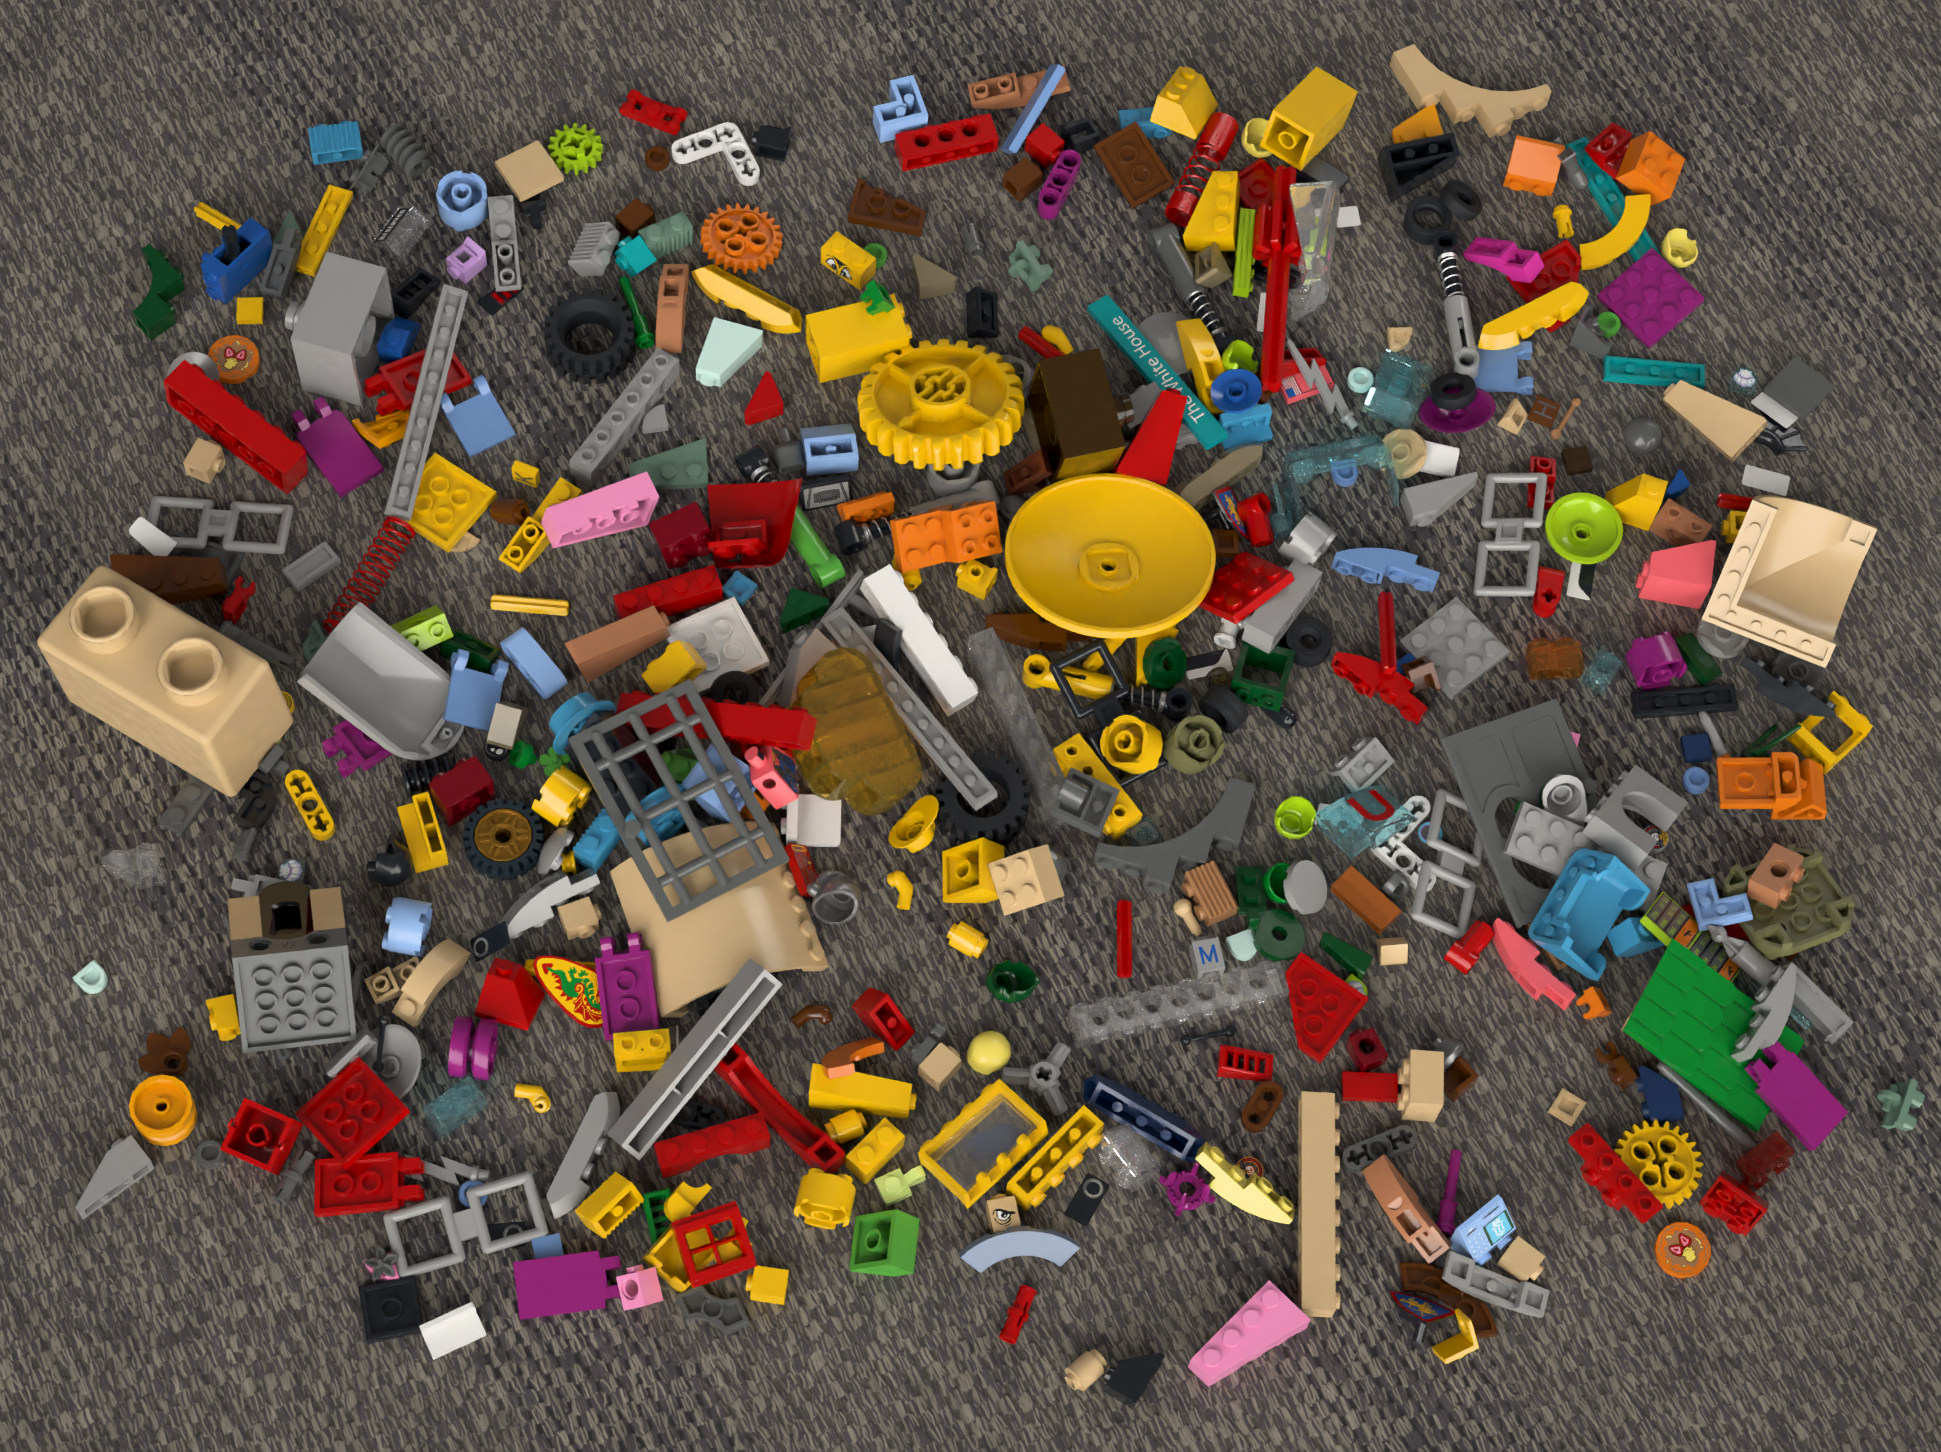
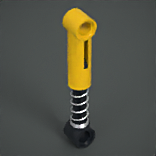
M1040 654L1031 655L1025 660L1022 679L1028 687L1034 689L1045 687L1061 691L1049 669V665L1052 662ZM1072 666L1062 669L1075 695L1097 700L1118 689L1110 675ZM1033 669H1038V670H1040L1042 673H1041V674H1033V673L1031 672V670H1033ZM1130 684L1128 685L1130 694L1120 699L1121 702L1128 701L1132 705L1137 703L1141 704L1142 707L1150 706L1153 710L1157 708L1156 710L1163 712L1162 714H1165L1173 722H1180L1188 717L1192 706V696L1183 688H1174L1171 691H1161L1159 693L1154 692L1153 688L1146 690L1143 686L1137 688ZM1178 702L1184 707L1177 708L1172 703Z

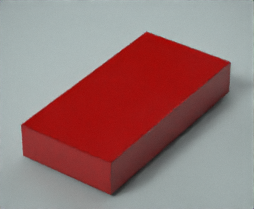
M1342 1071V1101L1397 1103L1398 1074Z

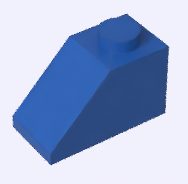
M396 317L388 322L377 344L379 361L391 363L409 356L421 328V323Z

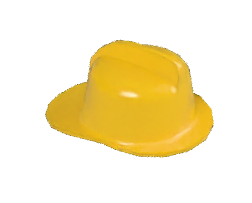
M926 795L912 805L907 813L892 827L888 839L891 846L894 848L905 847L911 853H915L930 844L935 833L934 820L939 810V802L936 797Z

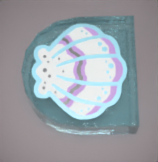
M1747 367L1737 368L1730 379L1728 390L1753 396L1757 385L1755 372Z

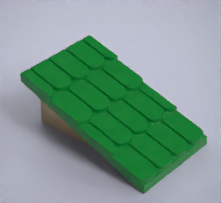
M1672 938L1659 964L1642 989L1621 1030L1753 1132L1757 1133L1770 1107L1754 1091L1758 1085L1744 1068L1750 1061L1753 1060L1755 1062L1757 1059H1761L1769 1069L1774 1064L1769 1061L1760 1049L1757 1050L1753 1058L1740 1063L1731 1057L1736 1048L1734 1045L1736 1040L1750 1028L1748 1025L1749 1021L1757 1014L1751 1009L1755 1001L1735 988V985L1706 965L1704 960ZM1786 1025L1777 1040L1786 1051L1789 1050L1798 1055L1804 1043V1040Z

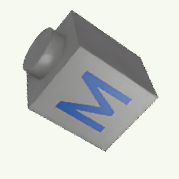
M1202 936L1192 941L1189 953L1196 981L1222 977L1225 964L1219 938Z

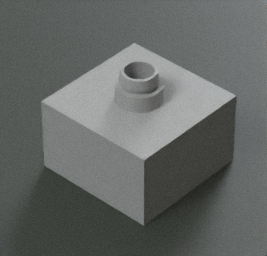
M326 252L307 300L303 303L296 301L290 303L286 312L285 328L293 331L291 343L302 390L362 405L366 395L363 391V387L366 386L364 380L374 375L379 363L378 341L385 325L395 318L385 267Z

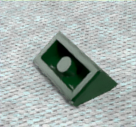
M454 628L452 630L453 637L442 641L439 654L451 660L452 653H457L458 649L469 651V658L465 667L488 674L491 665L495 663L501 650Z
M1692 632L1674 639L1687 669L1701 687L1723 674Z

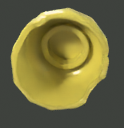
M1253 118L1247 122L1241 135L1244 149L1248 154L1257 158L1268 157L1272 154L1260 146L1269 122L1263 118Z
M1674 228L1668 231L1660 247L1663 258L1677 268L1690 266L1695 262L1698 255L1696 240H1690L1687 237V230L1681 228Z
M993 1030L982 1032L975 1036L967 1049L968 1063L974 1071L984 1075L1002 1070L1011 1057L1010 1043L999 1032Z

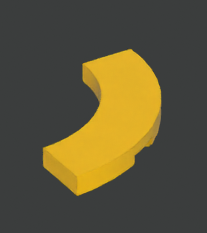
M1650 194L1625 196V209L1615 228L1596 241L1579 244V252L1582 257L1581 271L1607 265L1623 253H1627L1635 245L1647 225L1651 204Z

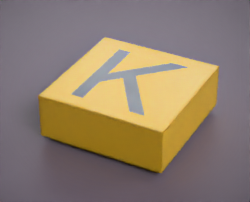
M515 460L511 467L513 480L537 488L540 483L539 468Z

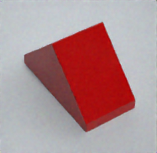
M768 371L763 375L745 410V424L749 426L783 415V400L771 373Z

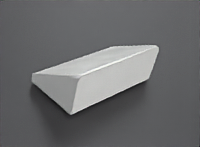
M1424 440L1427 445L1428 455L1420 472L1447 478L1454 477L1460 449Z

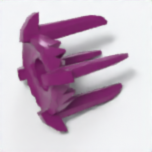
M1197 1161L1194 1162L1191 1171L1184 1170L1178 1173L1171 1171L1167 1178L1160 1175L1158 1180L1167 1187V1196L1176 1207L1174 1214L1180 1217L1183 1210H1193L1201 1206L1203 1202L1214 1203L1216 1200L1215 1196L1210 1195L1211 1187L1198 1174L1200 1163ZM1184 1182H1189L1195 1187V1193L1192 1196H1186L1187 1193L1184 1192L1182 1195L1179 1186Z

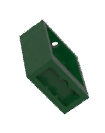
M1243 641L1230 691L1244 703L1279 712L1295 650L1275 646L1270 654ZM1244 664L1282 674L1279 688L1241 678Z

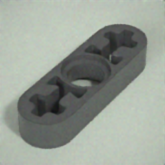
M1408 1125L1397 1126L1347 1147L1341 1156V1165L1350 1173H1358L1364 1170L1380 1157L1371 1150V1145L1377 1142L1382 1143L1386 1147L1385 1155L1390 1160L1411 1151L1416 1144L1417 1134ZM1400 1133H1402L1403 1136L1410 1137V1139L1407 1142V1145L1403 1141L1396 1143L1393 1147L1395 1150H1392L1391 1142L1396 1141L1399 1138ZM1363 1147H1365L1367 1156L1360 1158L1358 1165L1347 1161L1351 1153L1354 1157L1362 1155L1364 1152Z

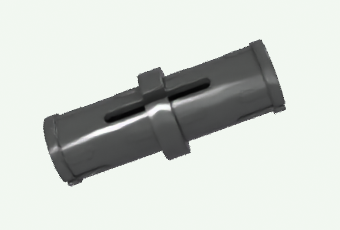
M299 1149L289 1168L284 1169L282 1172L283 1178L271 1195V1199L280 1205L282 1202V1206H287L297 1186H301L304 1182L303 1176L315 1159V1156L307 1150L303 1153L304 1149Z

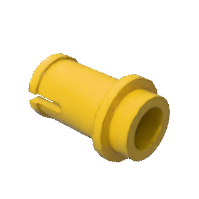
M1567 205L1555 207L1552 214L1553 218L1556 219L1559 238H1563V234L1565 238L1574 235L1570 217L1572 210Z

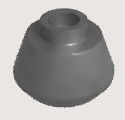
M1439 1037L1429 1048L1430 1051L1444 1052V1072L1452 1067L1455 1060L1465 1051L1462 1042L1450 1037H1446L1444 1040Z

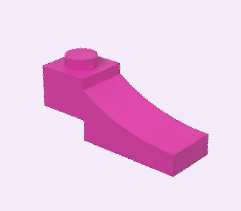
M1476 237L1463 252L1467 261L1494 268L1509 276L1511 281L1531 283L1544 268V264L1537 251L1518 249L1514 241Z

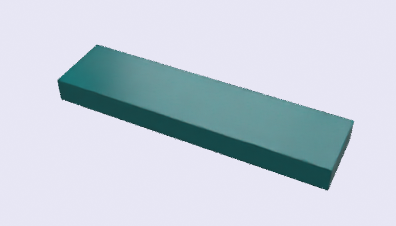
M1606 355L1603 359V381L1669 387L1672 383L1676 385L1682 380L1702 390L1705 387V364Z

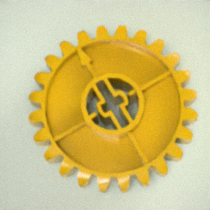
M939 339L937 345H931L930 341L923 340L919 341L918 348H913L911 345L901 348L900 355L894 352L884 355V363L878 362L873 364L870 368V374L863 378L861 390L857 396L860 427L866 432V438L869 443L878 446L879 453L883 456L894 454L895 462L899 464H906L911 460L916 469H924L927 464H932L935 471L944 470L945 464H951L954 469H961L964 467V461L967 460L972 464H979L983 462L982 454L988 456L997 455L1000 453V445L1005 446L1012 442L1013 433L1019 431L1025 412L1022 381L1019 376L1015 375L1014 367L1010 363L1003 362V356L999 353L992 352L987 354V347L983 345H975L973 348H968V341L959 340L955 345H950L948 339Z

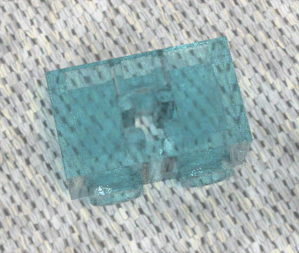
M468 1076L422 1109L426 1121L442 1140L485 1110L487 1103L485 1096Z

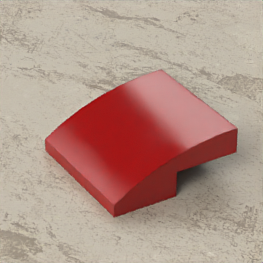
M1612 122L1585 146V151L1603 171L1617 180L1616 176L1633 134Z

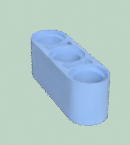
M523 627L500 642L505 654L543 699H548L568 685L560 669Z

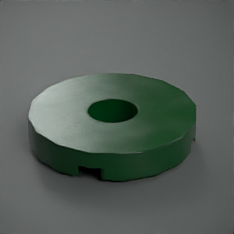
M1157 637L1145 649L1143 672L1151 686L1163 690L1173 689L1176 687L1174 685L1183 679L1187 667L1185 651L1181 650L1179 646L1181 644L1178 640L1172 637ZM1164 658H1166L1167 660V666L1165 669L1163 667Z
M1271 909L1266 911L1265 915H1260L1259 929L1251 930L1255 949L1271 961L1292 960L1299 954L1305 943V932L1301 923L1294 915L1284 910ZM1272 931L1280 932L1284 940H1276L1272 935Z

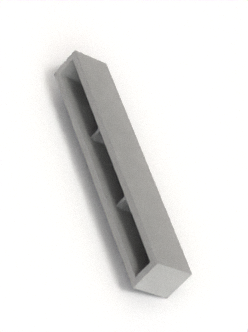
M749 958L613 1125L607 1135L640 1160L782 986V983Z

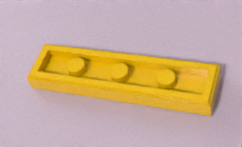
M328 185L301 242V253L295 271L313 277L316 276L352 200L353 191Z

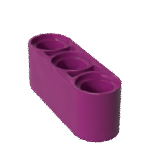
M1065 150L1060 154L1039 193L1037 211L1044 219H1053L1059 214L1079 176L1081 156L1075 150Z

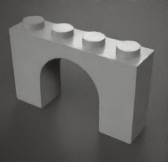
M1635 765L1629 773L1626 770L1623 771L1595 808L1591 810L1584 820L1588 825L1582 833L1636 871L1658 840L1634 824L1627 817L1623 809L1641 814L1666 832L1688 802Z

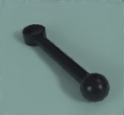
M386 1015L378 1017L380 1030L377 1058L372 1064V1069L376 1072H382L385 1067L382 1062L385 1026L389 1022V1018Z
M1229 1025L1225 1030L1190 1037L1183 1035L1180 1038V1042L1182 1045L1187 1046L1190 1042L1224 1035L1233 1037L1236 1029L1234 1026Z

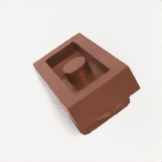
M1039 449L1003 472L1010 496L1042 490L1046 487L1044 479L1053 474L1048 453L1042 449Z

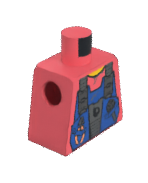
M753 746L746 751L745 759L749 762L752 784L776 810L799 798L795 760L778 747L762 746L758 749Z

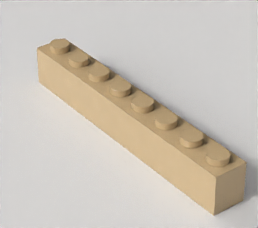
M1301 1091L1298 1099V1308L1306 1316L1332 1317L1336 1309L1340 1308V1292H1336V1281L1340 1280V1264H1335V1254L1340 1252V1237H1335V1227H1339L1340 1210L1335 1209V1199L1339 1200L1340 1183L1335 1182V1172L1339 1173L1340 1157L1335 1156V1146H1339L1340 1130L1335 1129V1119H1339L1340 1105L1339 1102H1335V1093Z

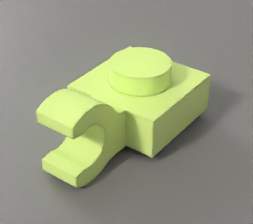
M921 1165L911 1169L904 1175L901 1169L898 1168L875 1179L874 1183L886 1207L912 1196L909 1187L925 1181L926 1174Z

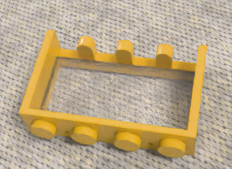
M998 1079L994 1084L987 1085L981 1092V1096L973 1103L969 1102L961 1110L960 1115L953 1121L945 1123L937 1136L924 1142L918 1152L921 1165L925 1166L968 1209L1048 1136L1049 1133L1046 1121L1002 1080Z

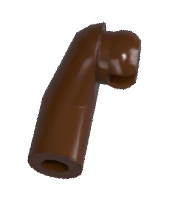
M810 1004L794 1014L790 1019L796 1028L799 1029L811 1019H819L821 1024H828L833 1020V1014L827 1005Z

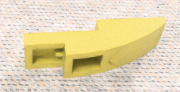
M1207 1142L1198 1149L1195 1159L1212 1174L1208 1185L1221 1197L1260 1218L1290 1224L1293 1221L1295 1209L1292 1202L1287 1197L1277 1194L1273 1190L1272 1184L1265 1177L1260 1178L1254 1172L1246 1179L1245 1174L1238 1166H1232L1224 1159V1154L1217 1147H1211Z

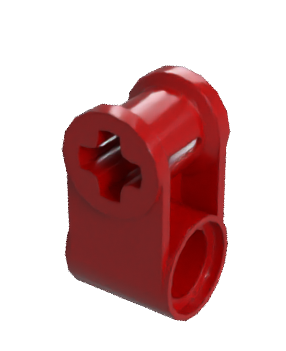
M1538 566L1536 592L1533 597L1532 606L1534 613L1539 617L1548 618L1554 614L1556 605L1561 598L1565 575L1564 570Z

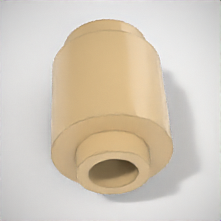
M1097 1350L1085 1351L1065 1369L1067 1375L1065 1380L1072 1389L1085 1391L1104 1374V1369L1108 1366L1107 1362Z

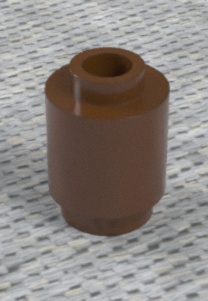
M500 498L492 503L490 514L492 519L499 524L522 525L530 515V510L527 502L523 499Z

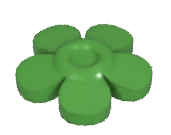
M553 747L548 749L549 756L542 754L539 758V763L542 766H546L544 774L549 777L555 769L561 770L562 765L567 767L565 764L570 762L568 754L559 755L554 751Z

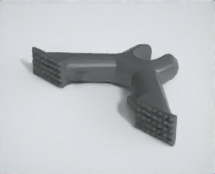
M1554 132L1541 139L1542 141L1563 145L1559 136ZM1570 147L1568 149L1565 148L1560 155H1557L1561 161L1560 167L1577 189H1585L1588 186V178L1576 159V152Z

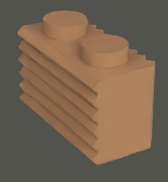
M1215 861L1185 873L1182 889L1187 898L1191 897L1195 903L1194 912L1199 921L1203 920L1208 927L1236 915L1238 905Z

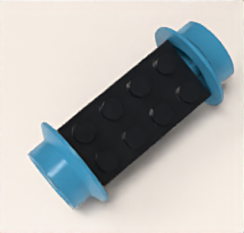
M584 692L575 695L563 703L550 719L549 727L556 735L553 741L554 751L560 755L568 754L588 780V776L567 739L615 716V704L610 700L597 701L592 693ZM625 724L603 734L612 753L638 741ZM593 740L584 743L593 762L602 759ZM646 750L618 763L644 811L671 798ZM607 768L599 772L626 822L636 820L609 769ZM676 783L681 792L685 791L681 784ZM677 807L650 820L661 842L668 840L685 824ZM641 829V832L635 838L639 837L646 846L651 847Z

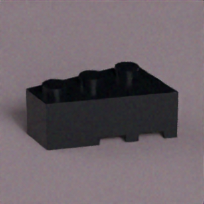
M1453 132L1383 146L1377 160L1391 203L1454 167L1460 152Z

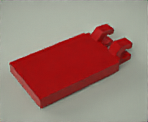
M426 349L379 367L378 374L364 380L366 386L363 387V391L368 398L380 394L383 390L387 393V395L377 399L378 406H376V410L380 417L389 415L396 409L398 411L403 410V412L411 409ZM454 351L443 393L446 392L447 394L465 388L472 383L471 376Z
M399 1152L363 1155L347 1170L336 1158L316 1159L314 1215L316 1217L398 1210L405 1206V1202L425 1201V1190L421 1189V1185L405 1186V1174H425V1163L421 1161L420 1157H401Z

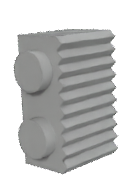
M609 221L585 223L581 236L577 240L578 244H575L576 248H573L574 252H572L568 264L582 277L602 276L610 262L613 250L619 242L621 233Z

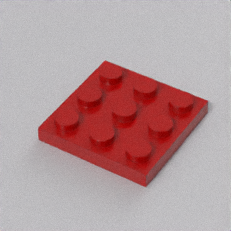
M1244 551L1236 555L1227 565L1215 571L1209 591L1198 607L1237 624L1295 579L1291 571Z
M358 1056L301 1107L295 1115L347 1170L404 1119L410 1111Z

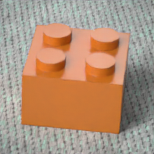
M1649 131L1630 141L1616 179L1636 195L1650 194V205L1653 206L1671 198L1685 158L1653 132Z

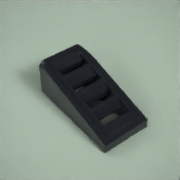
M418 269L391 292L394 312L402 318L408 319L440 285V280L424 269ZM418 280H422L427 285L424 286L423 284L419 283Z

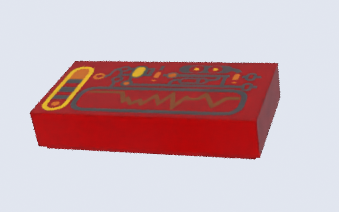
M789 843L783 848L790 859L788 864L801 896L812 897L807 892V885L815 882L818 875L808 848L805 845Z

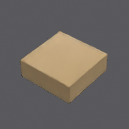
M1562 1088L1548 1113L1572 1127L1587 1102Z

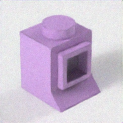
M468 236L464 243L446 258L447 271L450 276L456 280L459 278L465 284L487 266L485 250Z

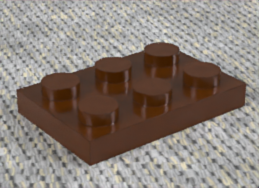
M1136 121L1093 147L1132 210L1175 185L1171 175Z

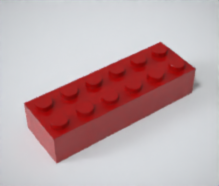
M184 359L164 380L168 405L288 495L308 474L306 449L301 443L287 438L280 427L277 425L272 426L266 422L265 417L255 409L252 411L245 406V402L238 395L228 393L222 383L207 377L203 369L197 364L193 363L191 365Z

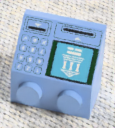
M1499 1194L1457 1227L1449 1240L1452 1244L1451 1249L1454 1252L1475 1260V1265L1477 1264L1480 1267L1492 1258L1490 1252L1496 1247L1502 1250L1513 1240L1511 1235L1516 1229Z

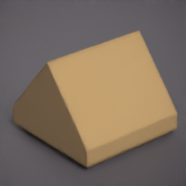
M1514 398L1497 424L1516 435L1528 417L1518 399Z
M1404 937L1376 939L1380 966L1407 964L1408 943Z

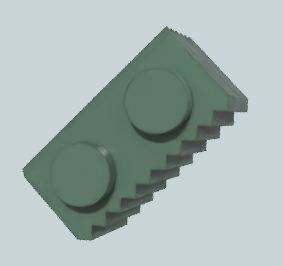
M684 211L638 230V235L641 236L656 259H661L662 256L666 257V254L670 255L671 252L675 253V250L679 251L680 248L684 249V246L688 247L689 244L693 245L694 242L693 226Z

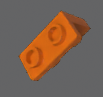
M882 491L838 504L837 511L842 522L855 519L860 524L868 523L872 520H878L894 514L895 500L892 492L886 493Z

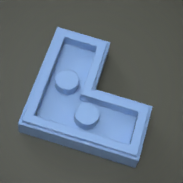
M1713 878L1687 884L1699 932L1708 930L1707 926L1709 924L1722 927L1753 920L1746 893L1719 899Z

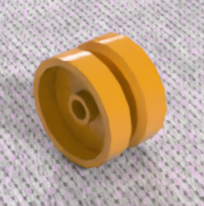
M168 1075L149 1077L141 1082L131 1094L129 1102L130 1116L141 1136L153 1145L169 1146L178 1144L187 1138L195 1128L198 1117L196 1104L184 1082L176 1077Z

